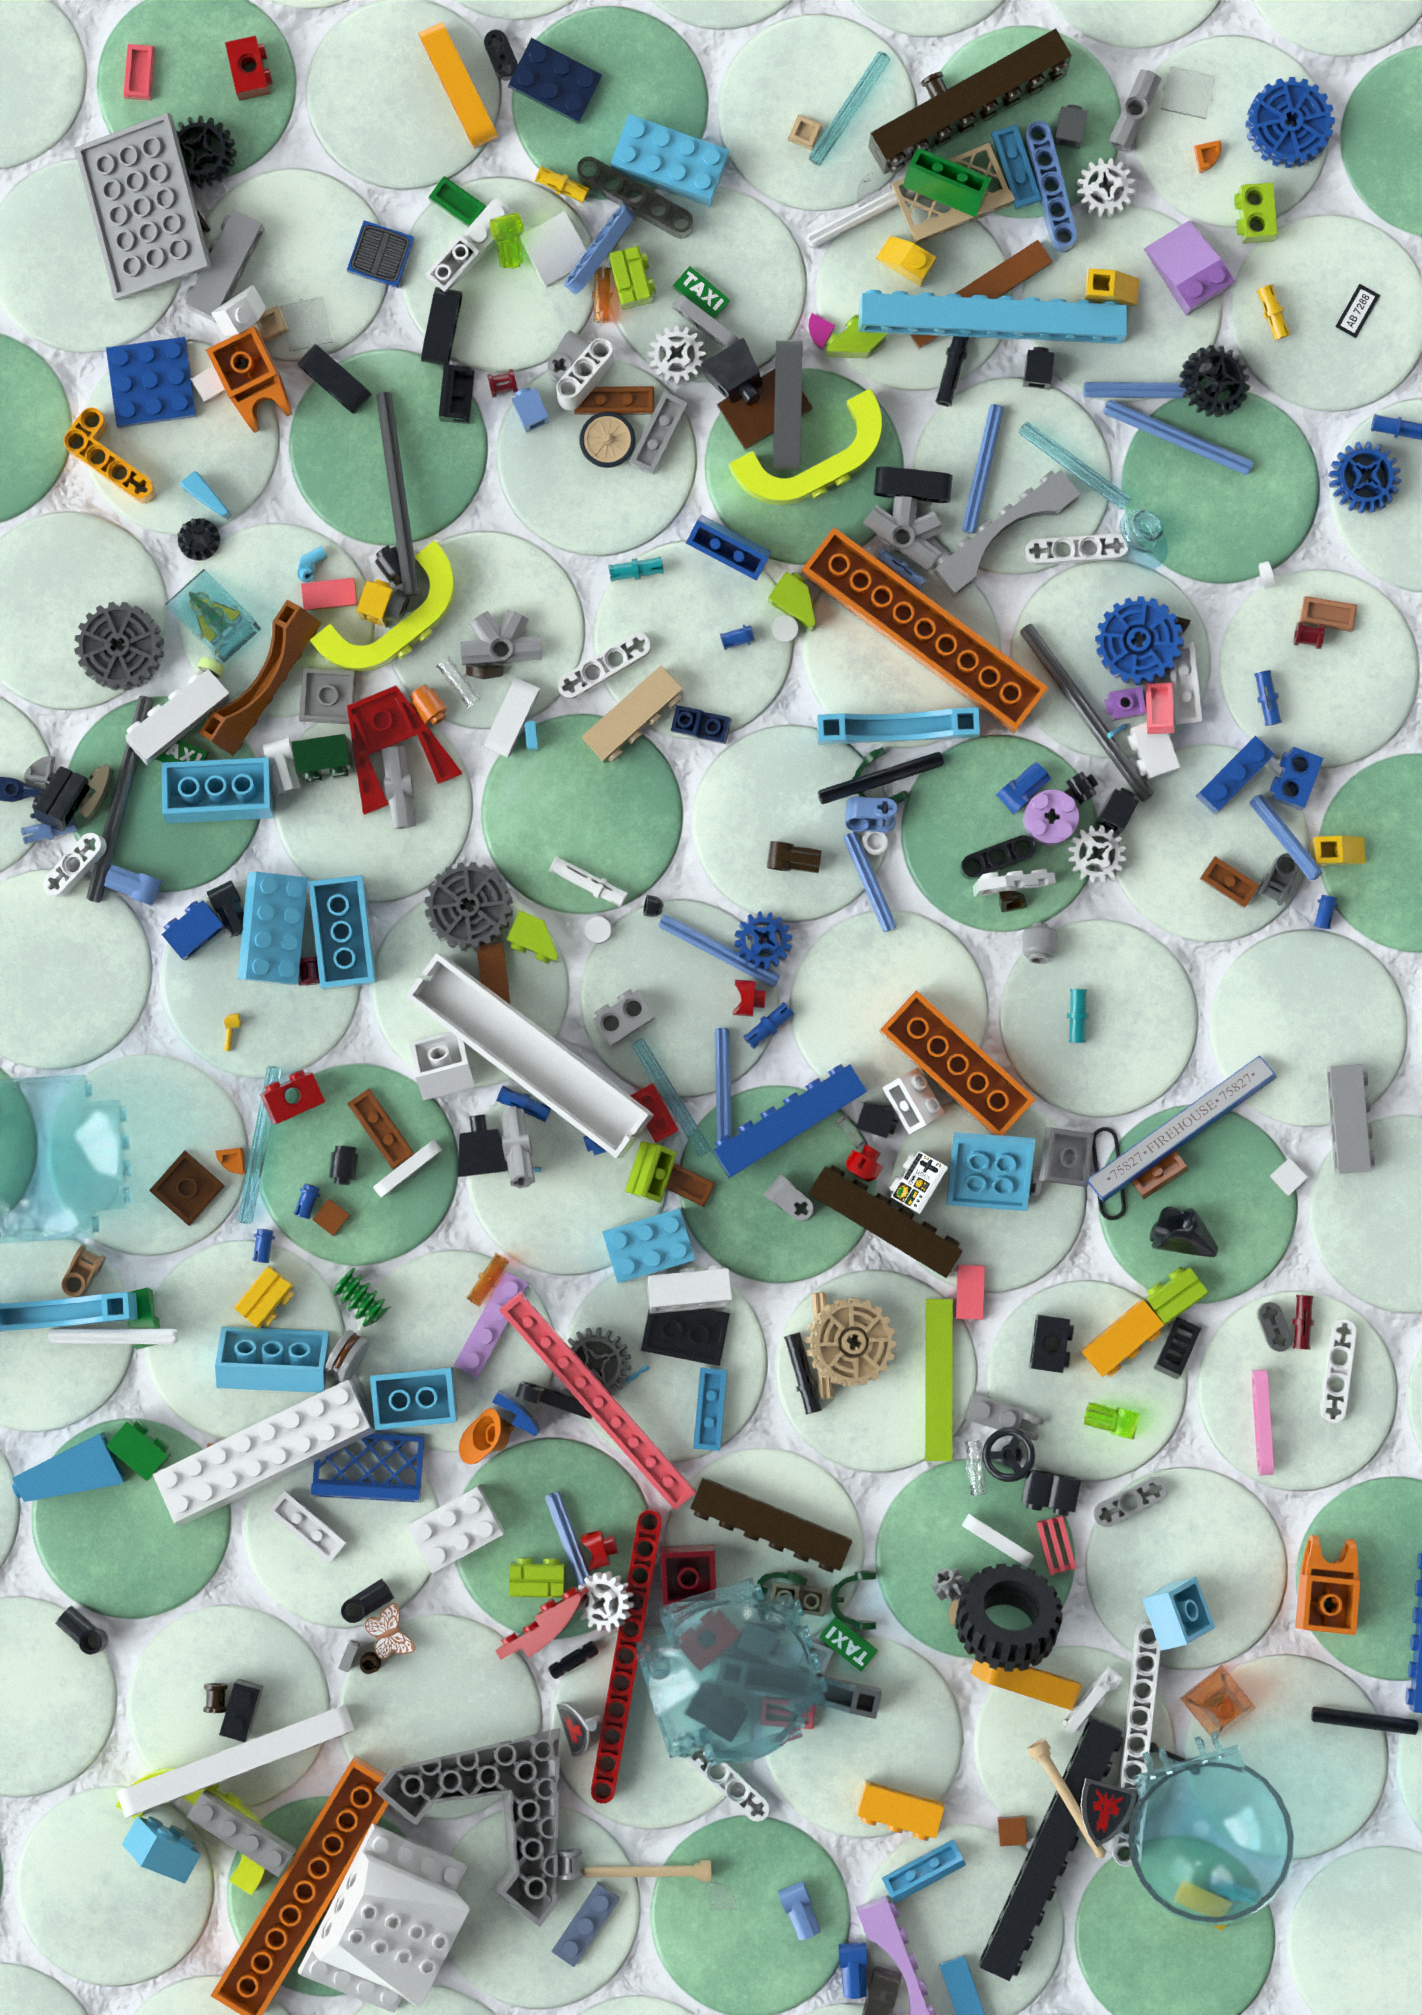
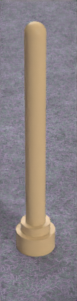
M1045 1738L1038 1740L1027 1748L1028 1753L1032 1759L1041 1762L1094 1854L1098 1858H1103L1106 1851L1102 1845L1096 1847L1087 1834L1082 1820L1081 1809L1050 1758V1745Z
M700 1860V1863H695V1865L590 1866L584 1867L582 1873L586 1878L695 1876V1879H700L701 1882H712V1860Z

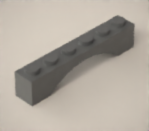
M722 1653L716 1684L786 1696L873 1719L877 1717L882 1694L881 1688Z

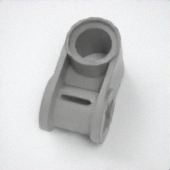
M569 330L548 361L550 379L558 383L590 343ZM564 365L565 371L559 370L557 373L555 367L560 368Z
M781 1174L763 1194L796 1220H808L814 1213L812 1201ZM797 1202L800 1204L807 1202L806 1209L809 1211L807 1215L802 1213L798 1216L796 1214L797 1208L795 1205Z

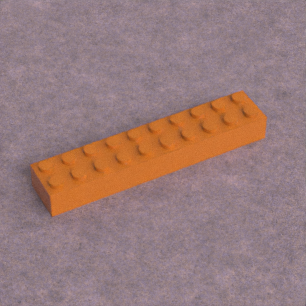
M835 527L802 568V576L1013 734L1049 688Z
M353 1757L210 1995L212 1998L240 2015H263L344 1880L372 1824L377 1825L389 1805L374 1791L387 1774L359 1757Z

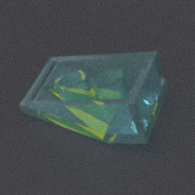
M205 569L199 572L165 603V606L222 665L261 630L250 613Z

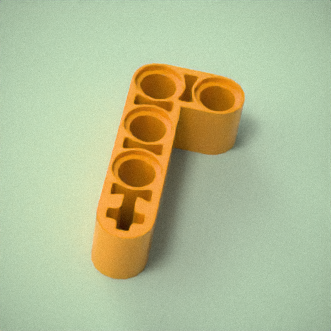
M94 407L83 410L64 437L65 447L74 457L137 502H151L156 495V488L151 480L98 442L107 429V420L104 415ZM98 416L100 418V422L96 427L87 426V422L91 417ZM83 438V446L79 449H73V440ZM98 453H104V462L94 464V456ZM118 469H127V475L124 479H115V472ZM135 480L141 487H146L148 489L147 492H139L132 485L133 481Z
M974 1660L970 1674L983 1682L1071 1711L1075 1709L1083 1686L1076 1681L1031 1666L1027 1670L1019 1671L1018 1668H1014L1013 1672L1004 1671V1668L997 1667V1670L989 1668L990 1664L986 1662L981 1664Z

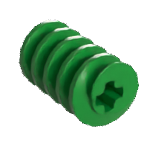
M352 1268L335 1285L333 1295L338 1296L343 1293L340 1300L341 1304L350 1301L347 1308L348 1311L351 1312L358 1309L355 1318L358 1320L365 1317L362 1325L363 1327H368L377 1322L391 1306L383 1309L382 1306L385 1299L382 1298L375 1301L374 1299L378 1292L375 1290L368 1293L367 1290L370 1283L360 1285L363 1276L359 1275L353 1278L352 1275L355 1268Z

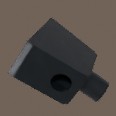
M744 338L701 363L705 378L730 403H734L741 398L744 399L747 405H753L759 401L761 396L756 389L763 382Z
M485 1114L469 1116L471 1132L460 1133L458 1177L507 1172L508 1164L505 1161L499 1129L487 1130Z

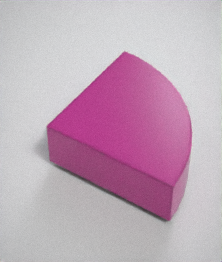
M811 313L809 334L814 344L823 350L835 325Z

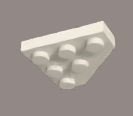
M1047 869L1031 871V874H1023L1022 870L1013 871L1000 877L998 872L983 874L973 886L974 897L998 894L1001 891H1018L1051 886L1056 883L1054 872L1048 873Z

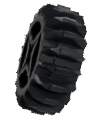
M200 115L198 116L197 123H194L192 117L188 118L189 125L187 126L179 122L178 125L181 130L179 132L176 130L180 148L182 151H185L186 155L191 156V168L188 169L186 167L190 186L192 187L196 181L198 188L202 189L204 182L207 181L208 186L213 187L212 180L215 178L219 183H222L223 179L220 174H230L226 166H234L235 161L230 157L237 155L236 150L232 148L235 145V141L229 138L231 135L228 129L223 130L224 126L221 122L214 125V119L211 117L204 123V118ZM199 134L195 141H187L188 138ZM210 136L215 137L221 143V154L216 153L214 149L210 148ZM200 148H204L205 154L197 156L195 152L197 150L200 151ZM208 163L214 164L211 168L201 171L204 165Z
M1209 345L1206 349L1201 347L1196 353L1189 355L1188 360L1183 363L1182 368L1184 370L1180 372L1179 377L1184 381L1180 383L1179 387L1186 389L1182 397L1187 398L1189 396L1191 399L1188 406L1197 405L1196 413H1201L1205 410L1206 417H1210L1214 413L1216 418L1221 417L1223 414L1230 415L1233 410L1241 407V402L1246 400V392L1249 391L1251 386L1245 382L1250 379V375L1243 373L1247 369V365L1241 366L1238 363L1241 357H1232L1233 350L1225 353L1224 346H1219L1216 349L1214 345ZM1212 363L1208 371H1199L1201 364ZM1231 391L1228 399L1218 400V395L1221 392Z

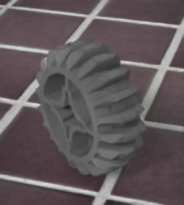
M601 1327L597 1328L596 1335H592L591 1328H586L587 1337H583L580 1331L576 1332L579 1341L576 1343L572 1338H569L567 1341L573 1346L571 1349L574 1353L580 1346L582 1347L586 1356L585 1365L587 1367L588 1363H591L588 1351L595 1359L608 1357L602 1361L603 1364L599 1365L602 1367L600 1372L603 1376L595 1368H589V1370L598 1377L602 1385L613 1396L615 1394L612 1389L613 1385L620 1390L623 1388L618 1379L621 1378L627 1381L629 1378L622 1371L631 1370V1365L623 1364V1360L631 1359V1355L626 1354L622 1356L621 1353L628 1346L626 1344L621 1347L616 1345L621 1340L620 1336H617L614 1341L610 1340L611 1330L607 1331L605 1337L601 1336ZM588 1342H603L610 1346L612 1350L604 1354H597ZM617 1357V1372L612 1380L609 1381L604 1367L608 1361Z

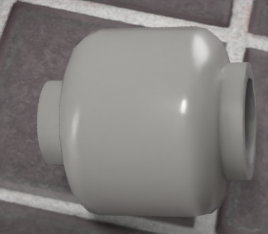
M1033 923L1032 927L1023 932L1024 956L1031 963L1035 964L1050 962L1051 958H1054L1057 954V932L1048 927L1047 923Z

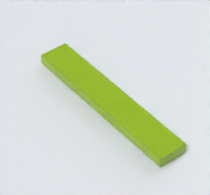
M925 1299V1461H952L953 1299Z

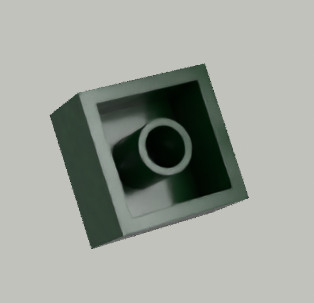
M345 734L291 742L296 774L301 779L306 780V783L322 781V776L328 775L333 776V779L345 778L349 776L348 772H354L350 740Z

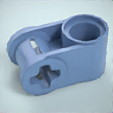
M850 797L846 802L845 825L849 830L855 832L872 831L888 833L896 825L894 816L897 812V804L889 798ZM883 819H886L885 826H883Z

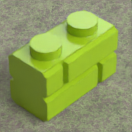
M639 246L609 253V263L621 309L626 310L652 303V294H656L653 278L647 279L645 269L650 267L646 252L641 253Z
M641 1141L625 1192L645 1200L661 1203L678 1152L658 1144Z
M1180 1266L1168 1275L1170 1277L1169 1281L1163 1285L1157 1282L1147 1290L1149 1295L1144 1299L1164 1325L1171 1322L1209 1294L1190 1267L1183 1269Z
M517 1557L516 1562L510 1563L509 1597L563 1598L565 1563H559V1558H543V1563H532V1558Z

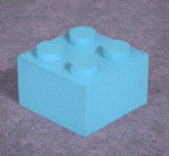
M1197 1577L1172 1582L1142 1599L1161 1651L1187 1645L1215 1628Z
M137 1816L122 1843L123 1847L141 1867L182 1883H186L201 1856L194 1847L195 1843L184 1836L185 1832L174 1825H171L170 1828L165 1827L161 1821L151 1816L148 1819Z

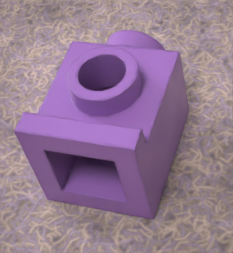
M1142 686L1109 692L1107 695L1108 699H1104L1106 714L1111 715L1112 721L1144 716L1146 713ZM1121 699H1128L1130 706L1127 708L1122 707L1120 704Z

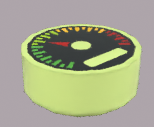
M207 657L201 658L197 665V668L202 672L209 669L216 678H221L225 670L221 663Z

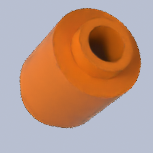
M423 685L410 695L411 705L426 725L432 723L435 726L446 718L445 713L448 709L433 688L429 689L427 685Z

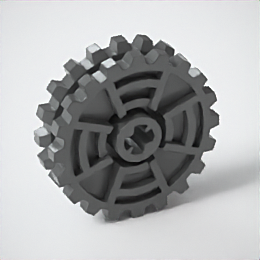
M109 602L108 608H103L100 605L96 607L97 613L94 615L89 612L86 615L88 621L79 624L78 628L81 630V634L75 635L74 640L79 644V647L74 649L75 654L81 657L78 664L86 670L85 674L92 680L95 679L98 685L102 687L107 685L108 688L115 691L118 690L119 686L128 691L133 684L137 687L142 686V680L145 678L151 680L153 678L151 673L153 669L159 670L161 666L157 662L158 658H164V652L160 649V646L164 645V639L158 635L161 629L156 623H153L154 619L147 612L143 614L144 611L140 607L135 605L132 608L127 602H122L120 606L115 604V602ZM116 642H125V644H122L125 647L123 651H119L114 646Z
M463 862L457 863L456 869H452L449 866L445 868V875L437 874L435 877L437 883L428 887L431 895L425 897V904L429 907V909L425 910V915L428 920H431L428 924L432 931H438L436 934L438 939L442 942L447 939L449 947L454 949L456 945H459L461 951L466 952L469 947H473L475 951L480 950V946L483 944L489 947L493 944L492 940L494 938L500 940L503 937L501 930L503 928L508 929L510 926L507 917L513 916V910L509 907L513 903L510 894H506L509 889L505 882L500 883V875L497 872L491 874L490 868L486 865L478 868L476 862H471L468 867H465ZM469 901L470 904L476 903V906H472L474 909L472 912H468L467 909L462 911V908H466L464 903Z

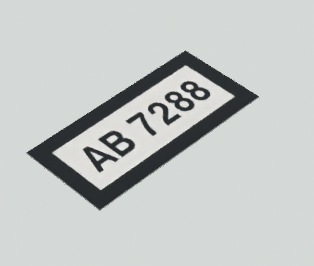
M1359 284L1335 327L1356 338L1380 295Z

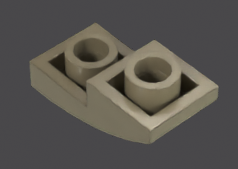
M106 764L103 767L98 766L89 777L91 781L88 785L96 792L93 795L89 793L80 803L82 808L79 812L90 821L101 808L112 782L113 769Z
M773 1582L769 1609L823 1617L828 1589Z

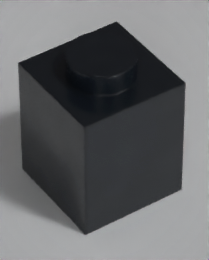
M1033 347V350H1028L1022 387L1049 390L1052 381L1055 353L1049 352V349L1044 347Z
M863 1103L855 1129L886 1139L888 1134H894L898 1120L894 1119L895 1112Z

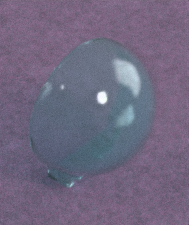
M1217 1731L1211 1732V1740L1216 1748L1214 1752L1206 1754L1204 1741L1198 1736L1195 1737V1742L1200 1756L1170 1765L1166 1750L1162 1747L1159 1748L1158 1753L1164 1767L1155 1770L1152 1766L1151 1755L1148 1752L1142 1753L1148 1772L1133 1776L1139 1797L1130 1819L1128 1845L1131 1863L1140 1884L1159 1906L1173 1916L1188 1922L1219 1926L1237 1923L1253 1916L1274 1900L1287 1880L1293 1862L1295 1837L1291 1817L1279 1793L1266 1778L1244 1764L1238 1744L1222 1749Z

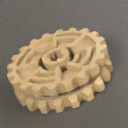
M847 1298V1301L846 1299L834 1300V1304L823 1306L824 1312H816L813 1316L816 1320L815 1324H809L807 1328L811 1331V1336L806 1337L805 1343L810 1344V1349L806 1351L807 1356H813L814 1361L811 1365L813 1368L821 1369L819 1375L823 1378L831 1377V1383H843V1386L866 1385L868 1380L875 1381L879 1378L878 1372H886L888 1369L886 1362L893 1360L895 1356L891 1353V1348L896 1347V1341H893L891 1337L895 1334V1329L888 1326L891 1320L888 1316L884 1317L881 1315L882 1309L879 1306L871 1307L872 1302L868 1300H860V1302L859 1298ZM847 1338H852V1341L855 1342L854 1347H850Z

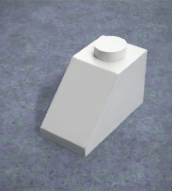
M251 285L211 312L224 336L235 335L257 322L266 310V306L254 285Z

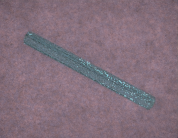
M267 1067L262 1093L265 1092V1086L276 1081L280 1082L281 1068ZM262 1100L260 1101L238 1215V1222L244 1224H252L272 1124Z

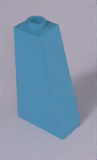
M104 1432L13 1477L14 1483L12 1488L19 1499L22 1498L24 1502L119 1485L127 1481V1478L115 1454L106 1447L109 1442Z

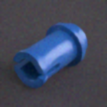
M744 624L742 625L743 628L721 633L720 637L724 650L745 643L751 645L750 642L755 641L751 625L745 627Z
M1321 895V899L1317 900L1319 908L1314 926L1330 930L1335 907H1338L1339 904L1336 903L1337 898Z
M305 1183L304 1187L300 1188L301 1195L293 1214L310 1219L316 1198L321 1195L319 1194L320 1188Z
M257 1229V1233H254L256 1242L252 1261L270 1263L272 1240L275 1239L273 1230Z

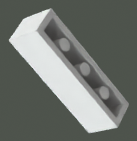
M209 669L204 673L201 671L190 678V684L183 690L181 688L176 689L169 695L167 703L162 707L160 704L156 705L148 712L147 715L149 717L142 723L137 721L127 729L128 734L125 735L126 742L146 765L150 764L211 715L214 710L229 700V692Z

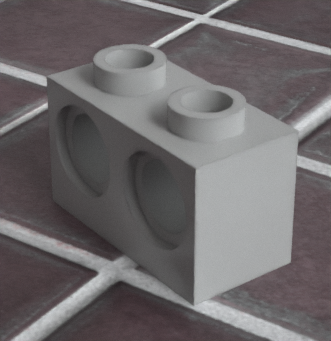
M629 989L617 997L619 1002L614 1006L610 1007L609 1004H606L595 1011L597 1017L593 1018V1021L610 1047L655 1019L654 1014L638 990L633 993ZM638 1002L642 1006V1011L638 1016L632 1017L627 1014L626 1007L629 1003ZM614 1016L619 1020V1027L615 1031H608L604 1028V1021L607 1017Z

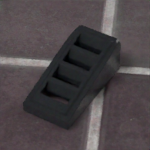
M1176 1317L1153 1368L1174 1379H1179L1201 1331V1327ZM1178 1328L1192 1334L1191 1338L1177 1333ZM1176 1339L1187 1344V1347L1184 1348L1172 1341ZM1171 1349L1182 1354V1358L1169 1353L1168 1350ZM1164 1359H1167V1360H1169V1361H1171V1362L1177 1364L1178 1366H1177V1367L1172 1366V1365H1170V1364L1164 1362Z

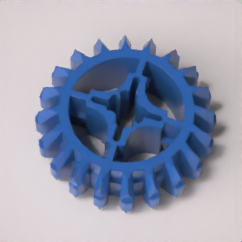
M1370 441L1366 442L1364 449L1360 442L1355 443L1354 449L1348 445L1345 448L1346 454L1339 452L1337 454L1339 461L1331 463L1335 470L1330 471L1328 476L1336 480L1330 482L1329 487L1338 488L1333 493V497H1338L1339 495L1343 497L1339 502L1341 506L1348 501L1350 503L1349 511L1358 506V513L1363 514L1367 506L1369 513H1374L1375 505L1382 510L1385 507L1384 501L1391 503L1393 501L1391 494L1396 495L1399 491L1394 485L1400 484L1401 478L1394 475L1399 474L1401 469L1398 467L1392 468L1397 459L1392 458L1388 460L1387 457L1391 453L1390 450H1386L1383 454L1380 453L1381 444H1377L1374 450ZM1368 458L1374 462L1371 465L1364 466L1359 462L1355 463L1353 460ZM1346 467L1350 470L1349 474L1353 477V485L1350 489L1344 477ZM1379 467L1382 468L1385 475L1384 488L1380 485L1381 482L1376 475ZM1372 469L1373 471L1370 473L1367 481L1357 486L1362 475ZM1365 489L1371 493L1375 492L1377 496L1365 498L1356 495L1359 490Z

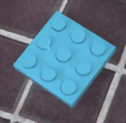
M954 1132L947 1205L1027 1211L1035 1138Z

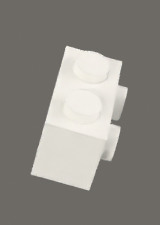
M919 1068L883 1087L885 1094L908 1134L945 1114Z

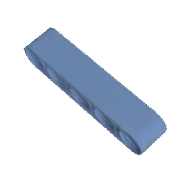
M1035 121L1027 129L1025 144L1041 196V206L1051 245L1056 251L1064 253L1072 249L1077 237V231L1050 127L1043 121ZM1039 131L1045 138L1041 141H1036L1032 138L1031 133ZM1047 157L1050 159L1051 164L1049 166H1042L1038 163L1037 159ZM1053 182L1057 185L1058 189L1054 192L1047 191L1044 184ZM1054 207L1061 208L1064 215L1062 217H1055L1050 210ZM1059 233H1067L1071 240L1067 243L1060 242L1057 235Z

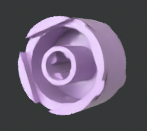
M1045 790L1036 794L1027 804L1023 813V825L1026 832L1036 843L1044 846H1055L1066 841L1074 833L1079 822V811L1074 799L1059 790ZM1049 812H1053V816L1057 817V820L1052 824H1049V819L1044 818Z

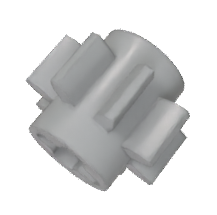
M945 1568L935 1574V1583L931 1584V1587L940 1601L946 1598L948 1601L953 1602L960 1598L966 1581L957 1568L953 1571Z

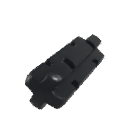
M590 1641L583 1645L582 1649L578 1648L561 1658V1662L558 1663L556 1661L548 1667L551 1676L554 1679H558L564 1675L565 1671L569 1672L586 1662L588 1657L591 1659L596 1656L599 1651L595 1643Z

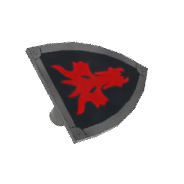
M556 1704L572 1756L584 1754L589 1743V1731H594L597 1726L602 1725L600 1715L583 1720L571 1706Z
M1085 1778L1081 1798L1082 1820L1092 1842L1096 1847H1099L1110 1841L1123 1829L1131 1816L1137 1792Z

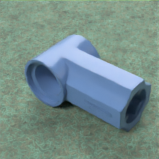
M112 865L106 875L104 886L130 895V898L153 906L162 881L142 873L136 874Z
M803 1881L778 1891L786 1914L788 1913L799 1941L811 1938L821 1932L810 1906L812 1903Z

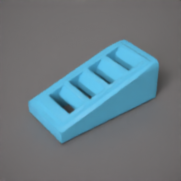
M194 471L179 483L186 492L227 520L232 517V514L197 471Z

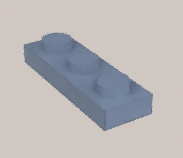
M597 1882L552 1949V1953L574 1967L620 1897Z

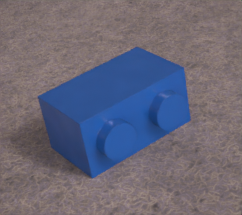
M197 900L191 903L184 910L186 914L179 920L174 918L164 926L166 931L161 934L180 958L185 961L225 928L221 919L203 900L199 903Z

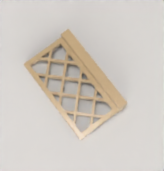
M990 143L948 159L968 169L985 174V176L997 179L1001 190L994 193L987 192L986 199L976 218L952 207L949 212L944 214L933 209L936 204L935 200L931 208L916 202L919 193H916L913 201L903 197L899 187L903 186L905 178L891 183L911 232L913 243L917 245L1013 204L1015 199L1011 190L1008 189ZM986 151L990 161L987 170L972 164L975 155ZM971 157L969 163L963 161V160L968 159V158ZM991 166L994 170V173L989 172ZM906 203L911 205L910 210H908ZM914 206L929 212L925 222L914 225L911 217ZM931 213L934 214V215H937V217H934V218H932V219H929L930 216H931Z

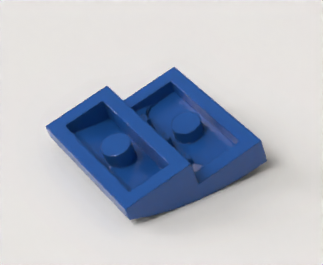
M499 1390L492 1403L516 1414L512 1425L537 1436L541 1428L531 1413L517 1400Z

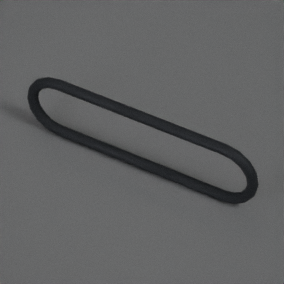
M1108 1127L1099 1128L1094 1132L1092 1151L1095 1173L1099 1171L1095 1141L1096 1136L1100 1132L1107 1131L1113 1135L1116 1158L1120 1156L1117 1134ZM1124 1188L1120 1190L1122 1209L1116 1216H1109L1104 1212L1102 1200L1098 1197L1099 1210L1104 1218L1117 1220L1123 1216L1126 1209Z

